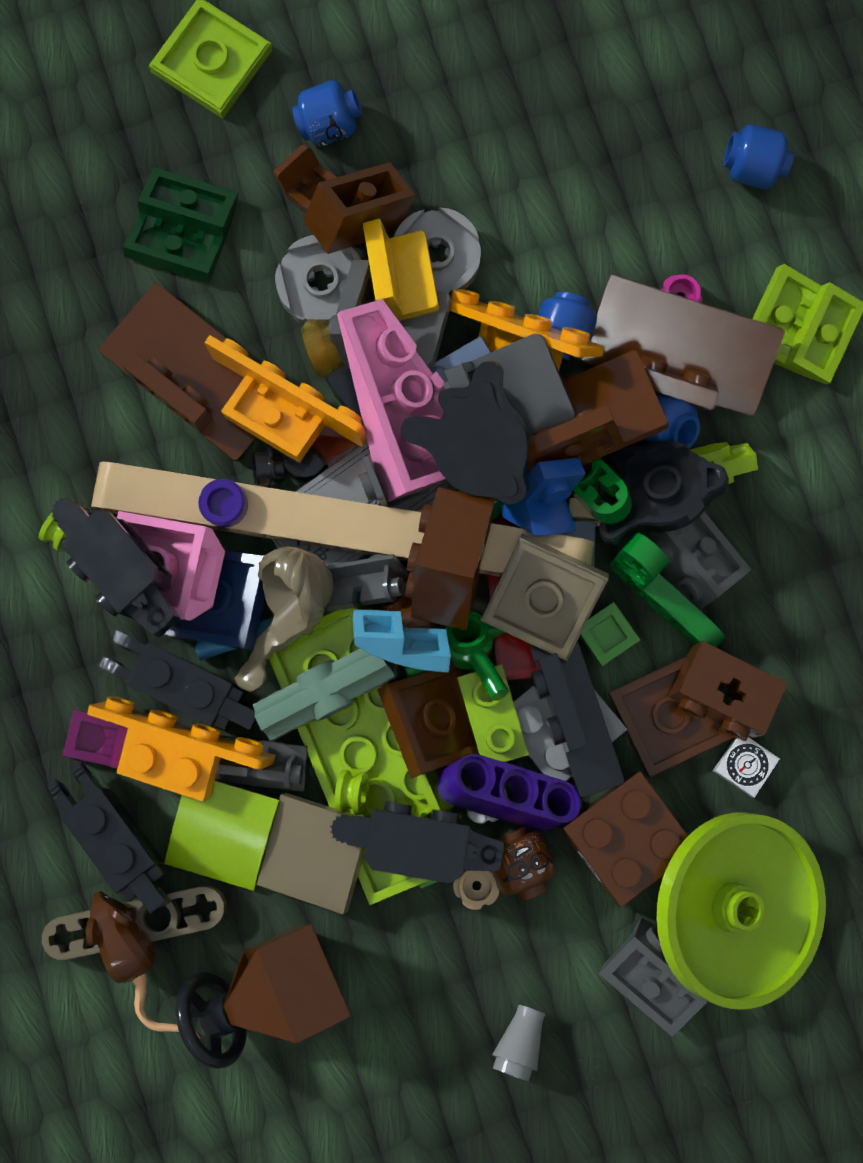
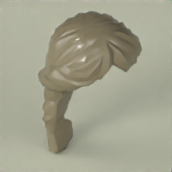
M287 546L271 551L258 562L259 571L257 576L263 582L262 588L265 593L266 602L274 616L269 627L256 639L254 650L249 660L241 667L239 673L234 678L237 686L243 690L252 693L263 688L268 680L266 660L272 657L274 652L285 650L290 643L297 641L300 636L311 635L315 625L320 623L324 615V609L331 600L334 586L330 570L316 554L301 548Z

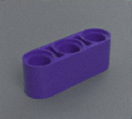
M470 754L446 766L437 778V789L440 796L452 806L537 831H546L574 820L581 808L580 796L572 784L478 754ZM461 771L469 777L471 790L463 784ZM504 785L511 789L513 802L506 796ZM547 798L553 802L555 814L550 811L547 805Z

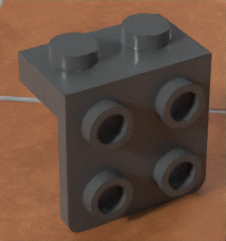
M369 260L352 261L348 277L342 281L340 286V302L336 315H333L329 321V339L331 343L335 344L346 368H350L337 314L340 311L375 301ZM437 291L440 307L438 311L399 321L416 343L417 353L430 370L435 366L451 308L450 296L444 291Z
M541 334L529 335L475 360L461 363L444 371L448 379L443 384L444 389L468 387L472 382L476 368L482 362L495 361L499 363L504 371L503 389L506 399L521 415L529 429L530 436L538 430L553 428L575 418L576 413L547 342Z

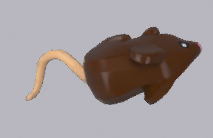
M96 891L93 895L90 918L86 926L88 946L98 945L104 966L116 983L133 982L135 985V1012L139 1020L147 1028L158 1032H179L177 1024L155 1022L144 1011V1001L147 994L145 973L151 969L156 957L151 939L146 932L140 931L136 923L137 915L133 908L127 909L123 903L109 897L102 891Z

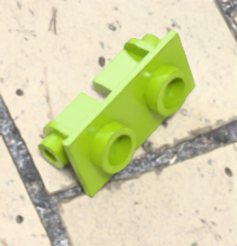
M498 665L495 668L509 692L504 698L497 701L491 699L476 672L457 677L479 755L502 762L529 755L503 666Z

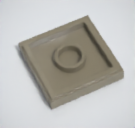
M521 534L481 621L551 654L557 653L558 657L567 661L609 579V574Z
M289 793L281 794L257 885L343 915L347 913L365 848L347 845L346 842L343 844L340 841L336 842V838H332L333 834L330 833L332 831L330 826L333 825L332 821L336 820L337 816L341 817V814L345 816L349 814L352 817L353 814L347 812L337 813L335 808Z

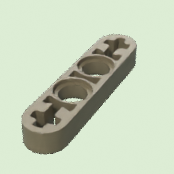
M198 886L166 893L171 900L166 905L171 914V922L165 930L156 931L147 925V909L139 899L123 902L127 909L133 908L137 915L136 923L140 931L146 932L151 941L210 929L224 918L227 911V901L224 894L213 886ZM200 894H205L207 901L216 902L217 909L210 913L209 921H204L203 915L196 913L184 917L188 926H180L181 911L175 901L176 898H183L182 908L197 904L200 901ZM91 910L63 915L51 920L45 926L42 933V945L50 957L57 960H68L100 953L98 945L88 946L86 937L72 941L69 944L70 950H66L64 943H56L54 940V935L62 930L61 924H65L67 931L70 932L86 928L83 918H90Z

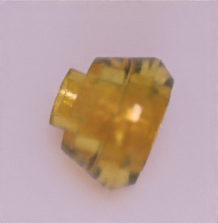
M308 319L301 327L303 342L316 375L326 379L328 374L343 364V361L335 344L331 343L329 339L328 326L330 319Z

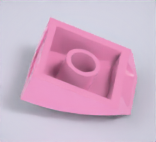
M118 511L117 518L125 520L172 574L171 588L166 592V595L180 616V620L191 621L213 607L225 550L212 528Z

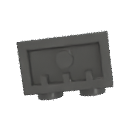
M705 512L690 525L679 530L663 533L650 532L646 535L670 560V563L661 572L663 576L699 610H702L752 570Z
M641 918L637 922L632 935L602 965L599 972L600 976L671 1037L708 1002L687 990L674 976L663 955L657 925H652L645 918Z

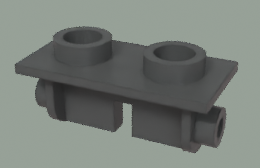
M377 554L368 559L351 562H332L327 566L332 574L334 589L331 600L324 609L326 613L356 608L357 592H361L360 602L364 606L396 602L399 596L405 595V583L408 580L409 572L394 554Z
M219 735V737H222V738H225V739H228V740H231V741H236V738H237V737ZM256 740L264 744L263 751L276 755L274 764L261 770L220 758L215 777L216 781L305 791L307 745Z

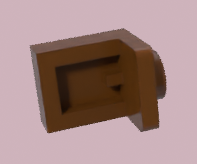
M306 144L298 147L273 171L274 177L288 200L305 214L318 183L337 177L319 163L312 149Z

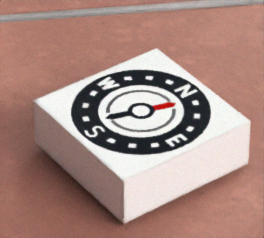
M749 737L747 741L734 738L713 769V772L748 796L755 798L780 758Z

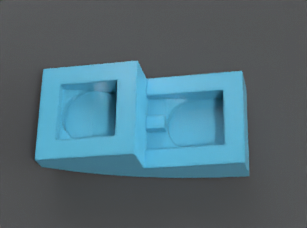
M353 609L354 644L357 647L378 658L398 665L449 673L451 655L446 629L403 627L401 611Z

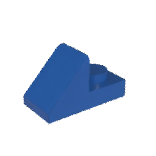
M580 458L538 462L527 475L529 483L528 494L516 504L504 503L500 508L502 517L535 536L574 532L576 526L566 499L572 494L571 490L586 475Z

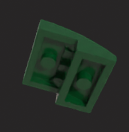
M153 167L138 199L139 213L123 245L124 257L209 283L231 225L238 201V192Z

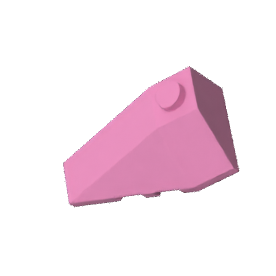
M383 299L340 311L337 316L366 438L387 502L447 482V479L439 471L433 456L421 446L407 442L401 435L402 423L408 417L420 415L438 419L442 418L444 411L438 397L440 392L444 390V381L437 371L434 374L417 353L416 343Z

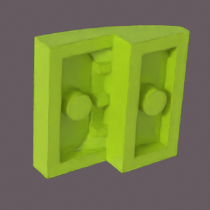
M786 264L776 267L752 319L780 327L785 332L774 364L809 379L829 384L861 318L863 301L831 282L821 286Z
M216 780L214 781L210 799L204 802L182 795L164 864L255 891L279 799Z

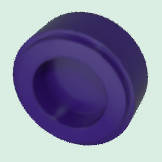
M228 479L211 481L202 489L199 496L198 504L202 516L217 527L227 528L238 524L245 517L248 510V498L245 491L238 484Z

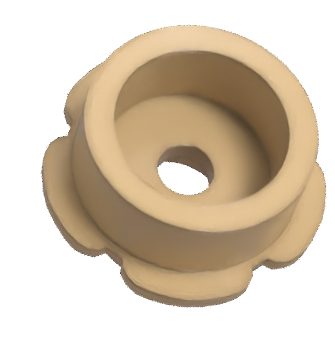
M465 870L462 872V876L453 883L455 895L461 898L462 904L469 909L478 910L485 904L491 905L499 895V888L492 871ZM479 881L481 888L474 890L472 888L473 882Z

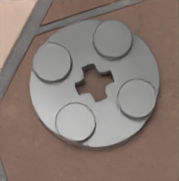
M439 208V211L431 210L427 212L420 210L408 216L400 224L394 237L423 230L427 237L428 246L430 245L436 249L440 244L446 247L444 255L447 259L443 262H431L436 291H444L452 295L453 289L465 290L473 282L480 268L481 246L474 225L464 215L449 208Z
M310 235L294 242L287 249L288 253L276 269V289L282 305L299 324L327 327L329 326L330 318L336 315L341 283L344 279H347L352 261L361 260V258L352 247L327 254L316 237ZM323 271L325 277L333 276L334 281L328 284V289L324 291H319L317 287H310L308 282L315 280V272Z

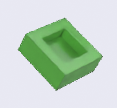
M614 602L589 618L579 636L600 667L640 641Z

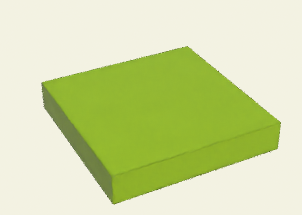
M196 0L151 61L149 68L151 73L223 119L273 49L271 42L205 0Z

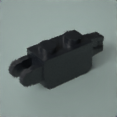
M65 497V499L60 498L59 501H56V504L52 505L53 510L51 512H53L52 517H54V521L58 523L59 528L67 536L60 543L71 557L66 562L80 579L85 582L90 580L100 591L95 595L100 605L112 616L116 617L118 614L136 620L154 636L160 638L167 633L180 619V616L166 595V592L171 588L172 574L125 520L116 518L108 511H94L92 513L90 512L91 509L87 508V506L80 505L71 498Z
M116 631L112 640L119 647L128 651L133 650L141 654L133 671L125 668L122 663L105 657L102 658L99 664L100 668L126 680V685L210 727L226 730L231 720L253 731L257 723L254 716L255 711L240 704L244 692L238 690L237 686L149 642L145 645Z
M79 760L71 766V770L75 779L87 792V796L76 802L69 789L59 780L54 779L47 785L49 792L64 812L60 817L114 893H122L128 901L138 897L150 914H156L171 902L157 881L165 875L161 869L164 862L119 798L110 789L103 788L92 772Z
M385 801L384 809L374 808L371 818L359 815H352L351 817L349 814L346 816L341 814V817L337 816L336 820L332 821L333 825L330 826L332 828L330 833L333 834L332 838H336V842L340 841L341 844L346 842L347 845L366 848L364 859L371 869L451 884L462 876L463 870L499 871L502 863L504 842L470 831L469 825L460 824L461 814L433 809L431 818L412 815V805Z

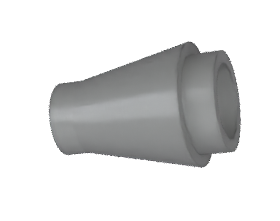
M518 1005L516 1014L492 1054L496 1057L493 1069L529 1082L532 1071L537 1072L542 1024L546 1014L523 1005Z

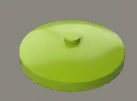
M734 812L715 817L696 828L682 842L672 856L661 882L657 902V931L660 946L669 968L678 981L691 993L705 1001L721 1007L738 1010L761 1007L788 992L800 980L811 964L823 933L826 915V896L822 873L816 857L806 841L793 828L778 819L765 815Z

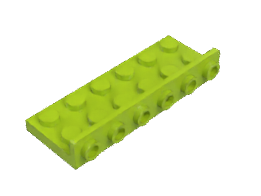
M356 603V608L337 610L321 618L319 624L315 625L311 635H302L297 641L290 643L285 650L274 652L269 660L281 689L297 682L296 677L303 672L329 660L337 661L360 649L354 644L353 609H374H367L361 603ZM395 664V668H396V672H397L398 676L395 677L394 679H392L390 682H388V683H386V684H389V683H392V682L397 681L396 678H398V677L401 676V672H400V668H399V665H398V664ZM386 684L353 699L354 704L320 721L315 719L297 728L303 744L308 746V756L329 807L335 808V788L338 776L342 770H350L352 776H357L359 772H366L369 776L367 805L363 815L359 816L371 818L374 808L384 809L385 801L412 805V815L431 818L433 809L452 812L451 808L455 807L445 802L440 796L437 789L438 777L435 770L411 779L377 689ZM352 809L346 810L347 813L354 815ZM365 852L358 874L369 905L430 881L372 870L364 859Z

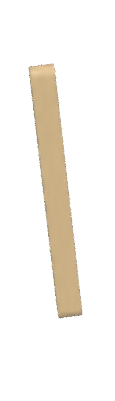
M99 462L91 504L93 509L108 511L114 514L122 511L266 539L284 541V538L302 541L301 544L329 549H334L337 546L341 547V551L370 556L394 554L398 560L408 562L412 543L421 544L424 533L418 532L422 512L243 483L236 484L245 491L248 498V509L245 517L232 527H217L202 516L198 504L202 489L216 479L112 462ZM491 524L480 566V574L501 577L521 534L589 565L592 563L595 543L587 539L559 534L535 536L522 528Z

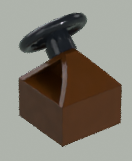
M311 924L292 927L243 950L231 985L213 973L200 972L193 974L182 984L176 1000L177 1026L186 1048L196 1060L214 1069L229 1067L239 1059L245 1047L247 1030L297 1044L351 1017ZM200 987H208L219 996L205 1002L196 990ZM190 1010L199 1018L200 1025L205 1032V1046L194 1030ZM232 1033L231 1044L222 1053L221 1037Z

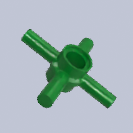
M472 611L467 630L445 625L451 655L450 661L460 669H474L491 699L497 701L504 698L509 690L491 662L489 652L492 649L493 638L505 632L482 622V615ZM466 637L476 639L471 643L459 642V640ZM402 666L407 678L425 671Z

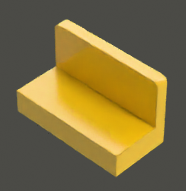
M380 218L363 223L375 301L383 299L398 321L438 311L440 307L425 232L419 230L389 238Z

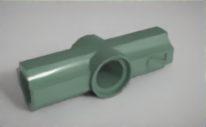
M360 648L337 661L329 660L303 672L296 677L297 682L253 704L254 716L261 731L267 735L269 740H276L315 719L320 721L348 708L355 703L353 699L390 682L398 676L395 663L378 658Z

